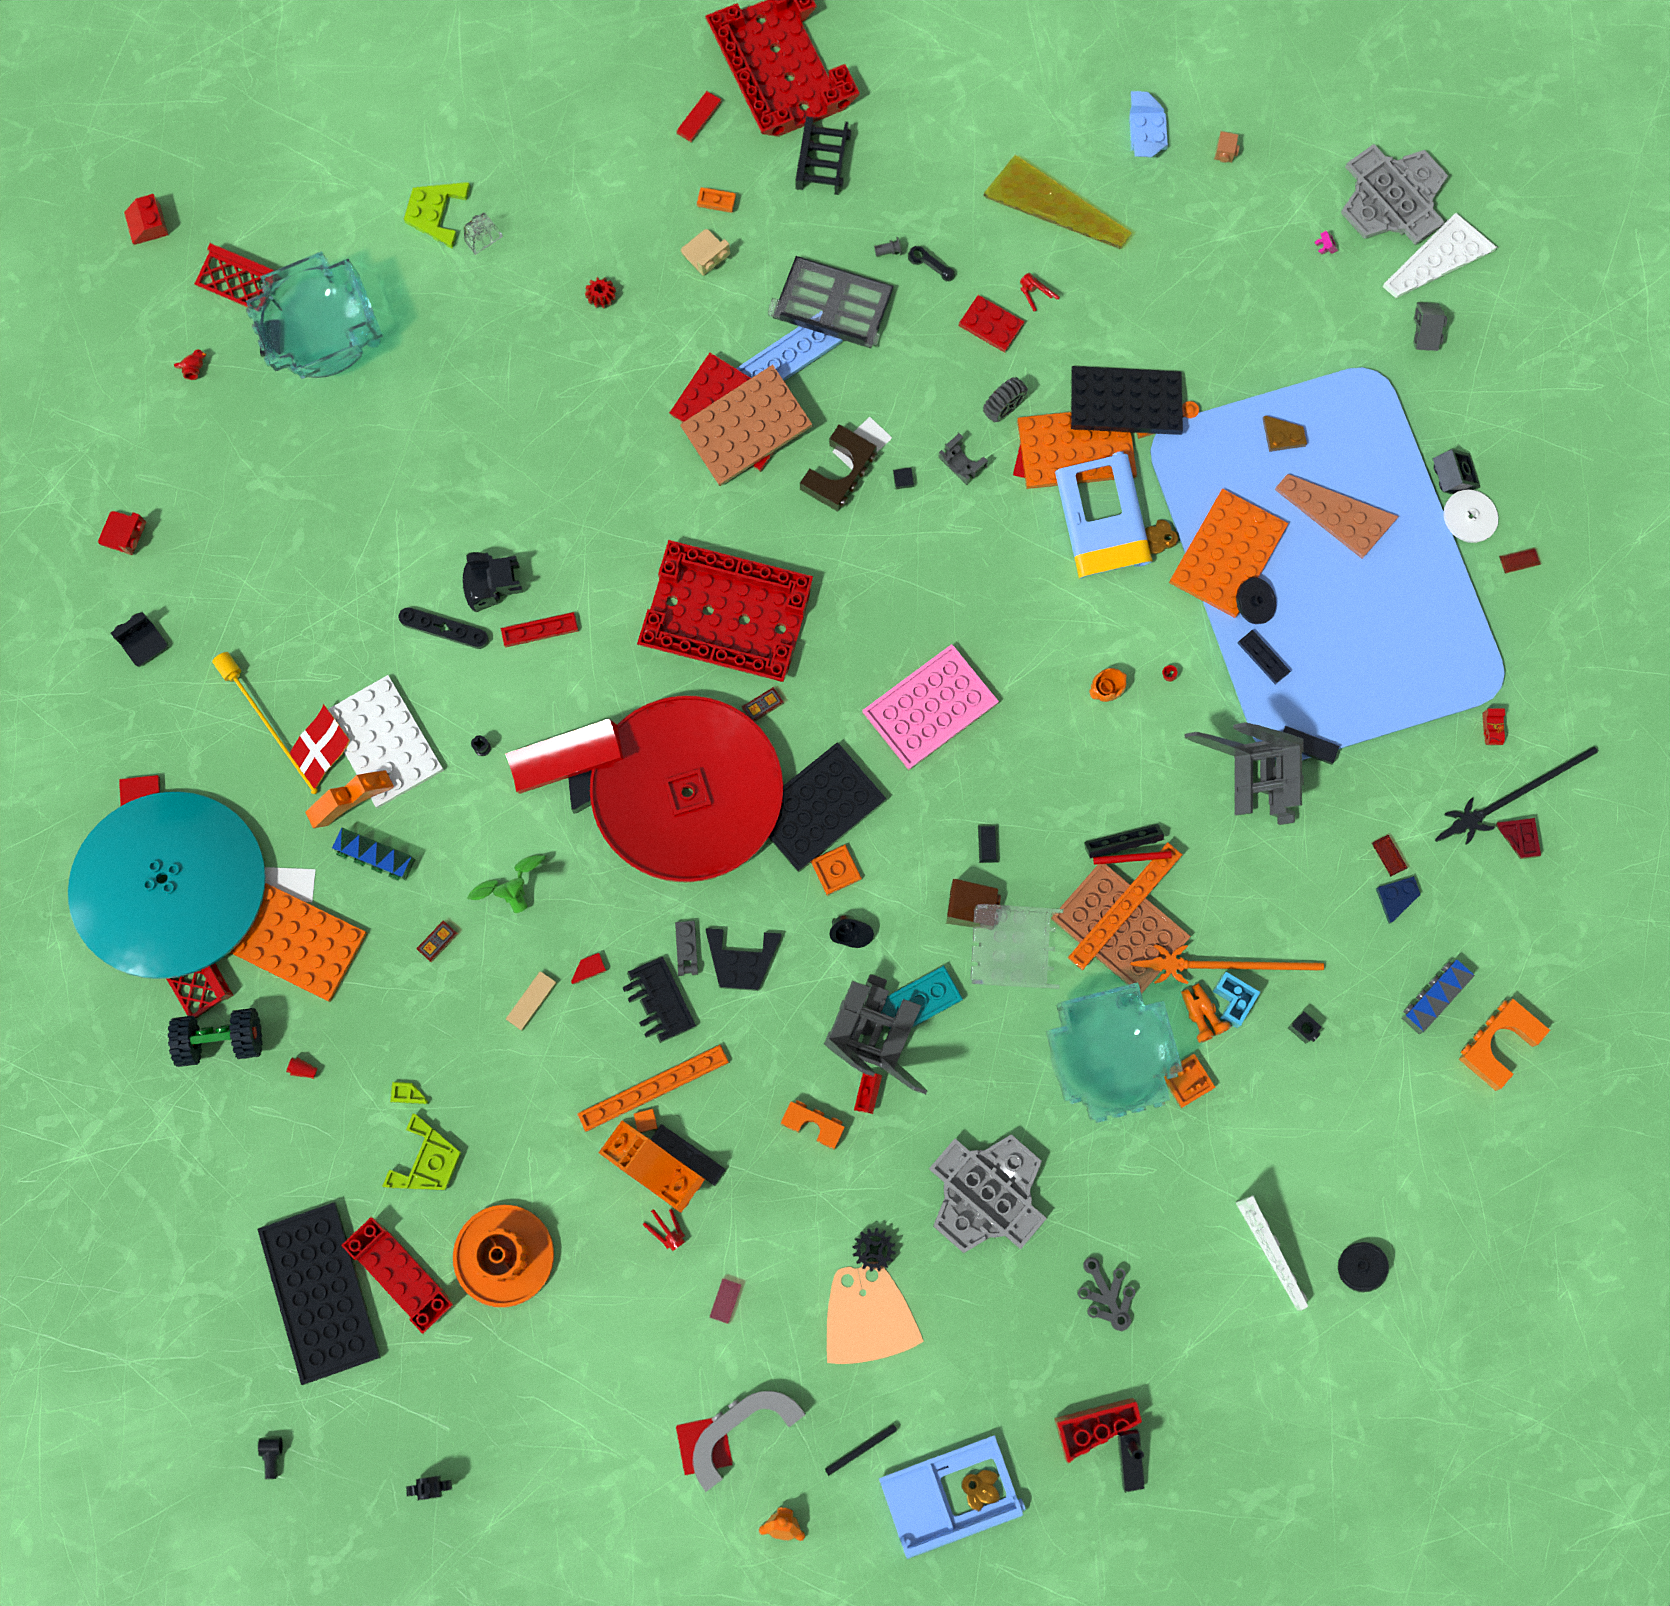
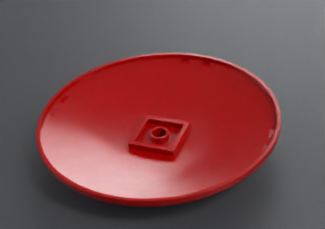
M675 696L646 704L633 711L617 724L623 760L592 769L590 799L593 815L603 838L622 860L651 877L665 881L690 883L710 880L725 875L739 868L760 850L771 835L779 817L783 798V779L779 759L774 747L762 729L751 718L733 706L718 700L700 696ZM690 788L693 794L690 797H684L682 791Z

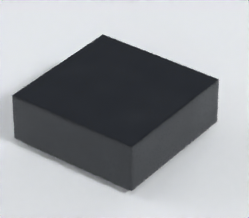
M912 468L893 470L895 489L914 487Z

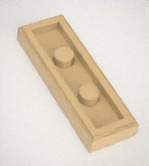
M540 971L506 1017V1020L522 1031L554 988L556 982Z

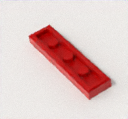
M574 612L501 628L505 648L578 632Z

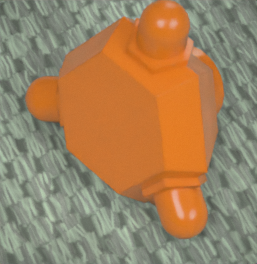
M778 1508L777 1513L773 1514L759 1528L761 1535L769 1534L775 1539L787 1541L794 1538L798 1541L805 1539V1534L801 1531L797 1519L793 1516V1511L788 1508Z

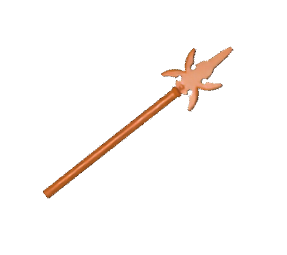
M1153 945L1161 955H1165V959L1156 957L1152 960L1130 962L1131 966L1152 968L1155 971L1161 972L1164 969L1166 973L1161 974L1154 981V984L1166 980L1170 974L1177 981L1188 984L1189 982L1181 974L1176 973L1177 970L1181 972L1188 968L1324 970V963L1184 961L1182 957L1177 959L1176 955H1180L1188 945L1177 948L1171 955L1164 947Z

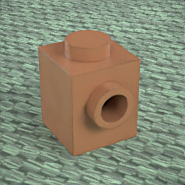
M1220 132L1214 157L1215 160L1232 163L1233 157L1238 155L1240 145H1237L1238 134Z

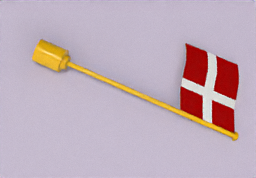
M229 652L217 655L212 663L223 679L236 682L312 790L311 793L316 794L318 792L317 787L322 778L343 754L350 741L333 715L323 704L317 717L299 736L289 752L238 680L241 669Z

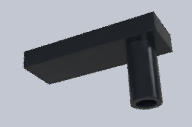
M1138 1429L1117 1432L1122 1488L1125 1493L1145 1489L1142 1464L1144 1452L1141 1449L1140 1432Z

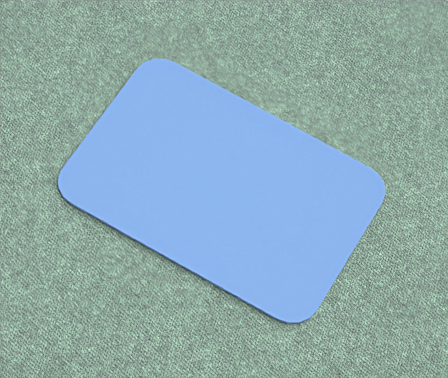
M1350 368L1196 413L1194 416L1183 417L1182 435L1156 434L1154 436L1150 450L1152 465L1185 553L1222 489L1288 523L1258 577L1271 586L1276 597V610L1268 622L1260 625L1252 624L1245 620L1240 612L1234 618L1202 601L1247 723L1283 732L1285 726L1338 745L1340 746L1339 749L1475 708L1494 698L1502 687L1505 674L1501 655L1454 537L1445 524L1442 507L1396 391L1387 378L1377 371L1367 368ZM1269 416L1303 426L1307 442L1306 447L1269 452L1263 417ZM1287 474L1396 515L1398 518L1364 558L1361 559L1279 494L1275 488ZM1251 630L1261 638L1291 671L1276 685L1238 645V641ZM1253 737V739H1254L1255 742H1261V741H1263V740H1260V739H1257V738ZM1302 754V760L1312 758Z

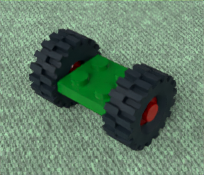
M255 1008L233 1010L230 1018L231 1024L222 1025L213 1030V1027H204L199 1030L198 1021L193 1015L171 1018V1021H169L168 1046H170L169 1052L176 1067L198 1065L202 1057L201 1045L208 1042L232 1039L231 1045L237 1059L254 1058L261 1055V1045H263L262 1027Z

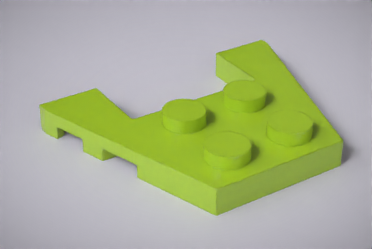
M464 182L413 187L404 222L453 249L457 235L456 231L440 228V223L448 197L466 201L470 184Z
M413 1113L406 1130L425 1138L409 1176L389 1170L382 1187L446 1190L461 1152L418 1115Z

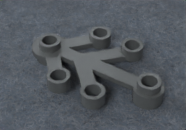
M1094 1257L1085 1259L1083 1269L1085 1272L1092 1274L1102 1295L1090 1291L1087 1287H1081L1077 1292L1078 1297L1108 1305L1112 1312L1101 1311L1097 1306L1092 1305L1087 1309L1088 1316L1110 1321L1112 1327L1117 1331L1128 1329L1131 1324V1318L1127 1312L1131 1299L1135 1296L1134 1288L1125 1287L1122 1291L1124 1298L1120 1309L1116 1304L1121 1281L1126 1276L1125 1271L1121 1268L1113 1271L1114 1278L1109 1291L1099 1272V1261ZM1089 1262L1095 1263L1094 1269L1088 1267ZM1118 1270L1123 1273L1121 1278L1116 1277ZM1082 1289L1087 1291L1086 1297L1080 1295ZM1131 1289L1132 1296H1126L1125 1291ZM1091 1308H1096V1315L1092 1316L1090 1314ZM1119 1317L1124 1318V1323L1122 1325L1118 1324L1117 1319Z

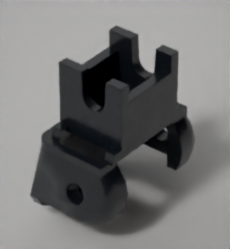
M470 552L466 555L467 563L463 571V590L466 601L472 611L479 612L497 605L500 596L523 593L520 582L515 581L514 569L520 568L516 556L493 559L488 553Z

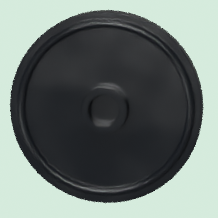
M1256 577L1249 578L1240 584L1236 594V603L1240 614L1252 624L1260 625L1268 622L1276 610V597L1271 586L1263 579Z
M1359 1242L1352 1244L1342 1252L1338 1261V1273L1348 1288L1357 1292H1371L1378 1289L1386 1281L1389 1274V1262L1385 1253L1378 1246L1372 1243Z

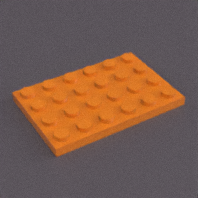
M1071 412L1017 418L1026 489L1058 486L1055 475L1056 470L1112 457L1117 452L1128 454L1133 478L1137 477L1131 432L1071 429ZM1111 466L1076 474L1077 484L1115 480Z
M1222 489L1169 583L1236 618L1239 613L1236 594L1240 584L1249 578L1259 577L1288 523Z
M265 883V892L259 913L246 936L230 953L330 1002L367 932Z

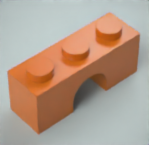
M800 1101L790 1102L781 1125L799 1133L805 1123L813 1122L820 1128L817 1142L835 1150L845 1129L842 1126L843 1122L833 1117L829 1120L824 1117L825 1113L814 1109L812 1112L806 1109L807 1105Z

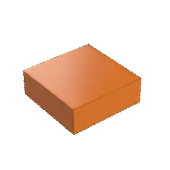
M654 1109L634 1113L638 1132L643 1133L658 1129Z

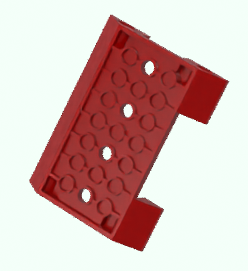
M764 0L742 10L738 3L705 15L761 134L780 137L804 127L806 116L813 117L814 123L844 111L860 95L846 64L830 69L828 77L802 25V22L816 9L814 0ZM763 18L766 22L760 24L757 20ZM778 47L780 48V50L778 52H772L771 48ZM793 76L794 79L792 81L785 80V77ZM805 104L809 108L807 110H801L799 107Z

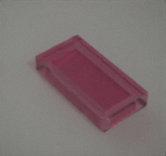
M722 1278L709 1318L729 1324L742 1286L741 1284Z

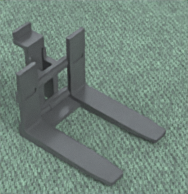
M1247 722L1234 724L1233 729L1263 741L1242 744L1200 732L1186 733L1184 735V738L1234 756L1236 816L1253 813V793L1262 792L1269 795L1270 815L1277 817L1278 825L1295 823V811L1288 808L1302 806V785H1304V776L1302 775V752H1304L1302 738ZM1260 760V782L1253 783V761Z
M873 974L869 975L866 985L852 980L824 1045L862 1073L874 1076L875 1072L865 1063L868 1062L883 1068L912 1090L926 1094L928 1090L897 1063L921 1005L903 999L896 1017L888 1016L882 1011L889 990L885 988L887 980ZM884 1025L891 1027L882 1049L876 1048L875 1045ZM860 1035H865L862 1042H859Z

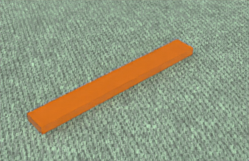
M1167 842L1160 852L1171 851L1172 858L1152 860L1068 956V959L1082 971L1183 855L1170 843Z
M721 1045L578 1113L579 1119L585 1132H588L729 1062Z

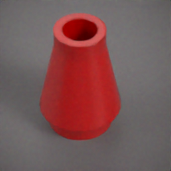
M292 1057L286 1072L290 1073V1076L314 1079L318 1068L298 1057Z

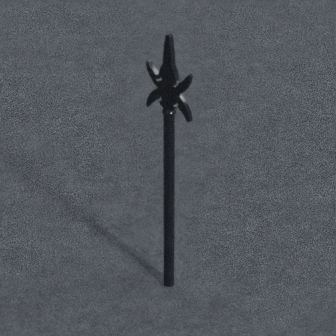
M1595 746L1591 747L1482 810H1473L1472 814L1469 812L1472 809L1474 800L1471 798L1465 806L1464 813L1457 811L1445 813V816L1455 819L1459 817L1461 820L1457 819L1449 829L1435 839V842L1455 834L1465 833L1466 829H1469L1470 832L1467 833L1465 842L1467 845L1474 837L1475 829L1479 831L1494 830V826L1478 825V822L1482 823L1483 818L1595 755L1598 753Z

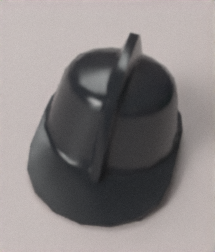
M841 915L838 918L832 919L829 935L830 939L837 944L861 948L873 940L874 933L870 925L858 921L850 915Z

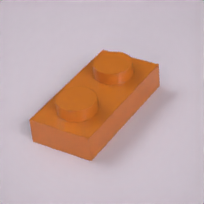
M701 187L697 207L732 213L736 193Z

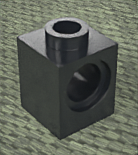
M1303 1011L1290 1024L1288 1029L1306 1044L1310 1040L1314 1042L1321 1033L1318 1031L1322 1026ZM1303 1024H1307L1310 1027L1309 1034L1303 1032Z

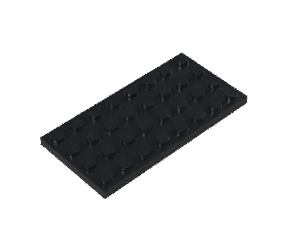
M336 1202L258 1228V1234L301 1386L381 1358L353 1259L341 1246L347 1238Z

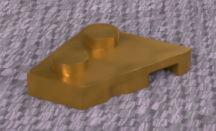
M1269 416L1263 417L1269 452L1306 447L1307 442L1303 426Z

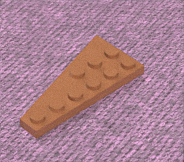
M1287 474L1275 488L1279 494L1361 559L1364 558L1398 518L1396 515Z

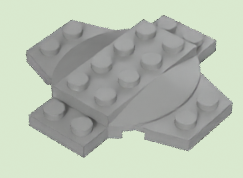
M1373 144L1346 164L1345 168L1356 179L1355 192L1342 209L1341 214L1364 239L1391 231L1398 232L1401 235L1406 234L1416 245L1444 224L1442 218L1433 210V198L1448 175L1425 150L1404 156L1400 160H1394L1393 157H1386Z
M1009 1135L985 1151H969L958 1140L954 1139L929 1168L932 1173L944 1182L945 1196L933 1227L963 1253L990 1237L1003 1236L1007 1237L1019 1249H1022L1047 1219L1031 1205L1030 1189L1042 1161L1012 1135Z

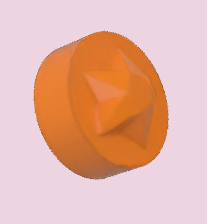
M1192 401L1185 402L1182 405L1183 417H1196L1199 414L1198 405Z

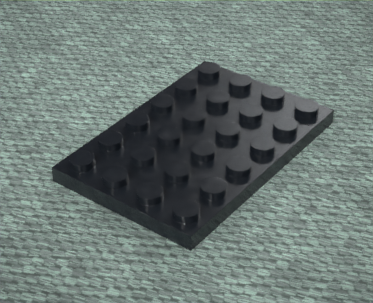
M1072 366L1071 429L1182 435V371Z
M837 742L783 786L781 810L769 839L799 873L812 860L826 851L887 801V799Z

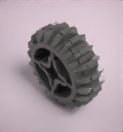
M1017 377L1002 383L989 396L983 407V412L987 418L993 422H1000L1012 413L1027 395L1028 388L1025 386V383Z

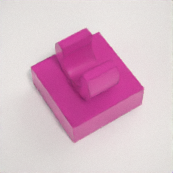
M1327 230L1320 233L1322 239L1316 240L1315 244L1317 246L1323 244V248L1318 250L1320 254H1325L1327 251L1331 254L1337 252L1338 248L1333 236Z

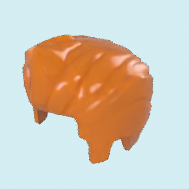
M1115 668L1099 672L1094 677L1091 689L1089 690L1091 698L1102 702H1109L1119 698L1126 688V674Z

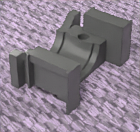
M958 432L951 441L945 444L946 453L941 450L938 458L968 485L970 476L975 478V474L982 467L987 469L988 460L984 456L977 463L969 460L960 447L963 444V436Z

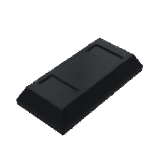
M978 825L979 863H999L997 825Z

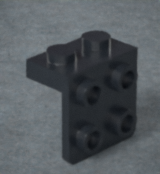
M143 612L134 614L130 620L116 626L114 631L111 632L113 638L122 646L137 667H141L168 648L166 641Z

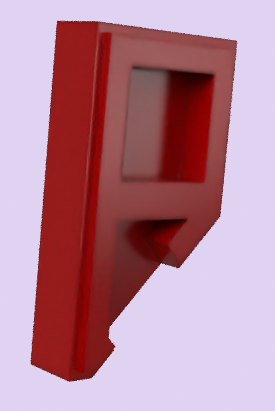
M600 953L580 960L571 980L572 985L606 972Z

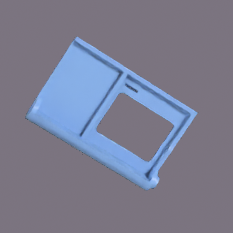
M995 1435L879 1478L906 1559L1023 1516L1022 1511L1026 1510L1022 1498L1017 1499ZM993 1459L1006 1492L1005 1498L1000 1499L996 1503L984 1505L980 1512L973 1509L954 1516L943 1489L941 1478L982 1461Z

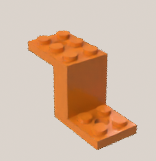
M624 1121L619 1123L599 1151V1154L680 1213L688 1206L690 1200L705 1180Z

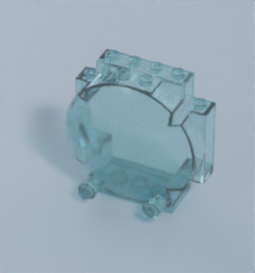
M322 251L260 276L263 282L260 285L264 293L246 300L248 306L246 312L249 318L253 319L254 324H252V328L255 334L259 335L260 340H258V344L266 354L264 360L267 366H271L275 372L286 368L294 374H298L301 379L306 377L324 378L333 376L355 364L362 357V348L365 345L371 348L378 347L381 342L380 338L383 337L360 275L349 259H345L330 266L328 259Z
M1137 982L1056 1004L1061 1027L1047 1030L1046 1035L1050 1046L1052 1067L1060 1084L1064 1101H1070V1104L1082 1101V1104L1087 1108L1089 1119H1095L1096 1123L1108 1120L1107 1116L1112 1115V1118L1127 1115L1126 1111L1131 1110V1113L1145 1111L1148 1105L1153 1104L1154 1108L1166 1105L1165 1101L1170 1100L1164 1076L1167 1079L1178 1077V1072H1182L1183 1069L1164 1001L1144 1005L1139 983Z

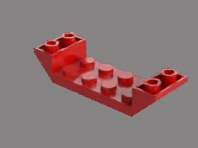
M370 1217L341 1245L354 1260H358L408 1314L409 1320L422 1334L453 1306L443 1289L396 1238L373 1217Z

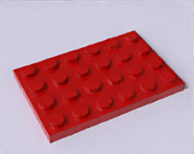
M709 352L669 413L683 423L751 378ZM774 452L752 465V467L761 472Z

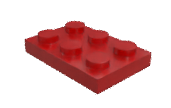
M977 295L959 322V327L1004 353L1024 325L1023 320L980 295Z

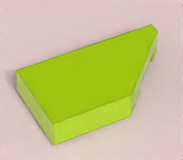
M392 1082L390 1102L428 1104L427 1099L413 1083Z

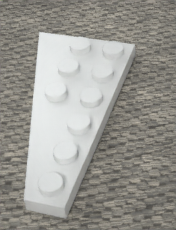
M1455 213L1384 283L1383 288L1395 298H1398L1495 251L1497 247Z
M1250 1196L1237 1201V1207L1297 1311L1307 1308L1306 1302L1308 1299L1304 1292L1299 1289L1297 1280L1290 1271L1279 1249L1280 1243L1276 1236L1272 1235L1269 1229L1270 1226L1263 1217L1254 1197Z

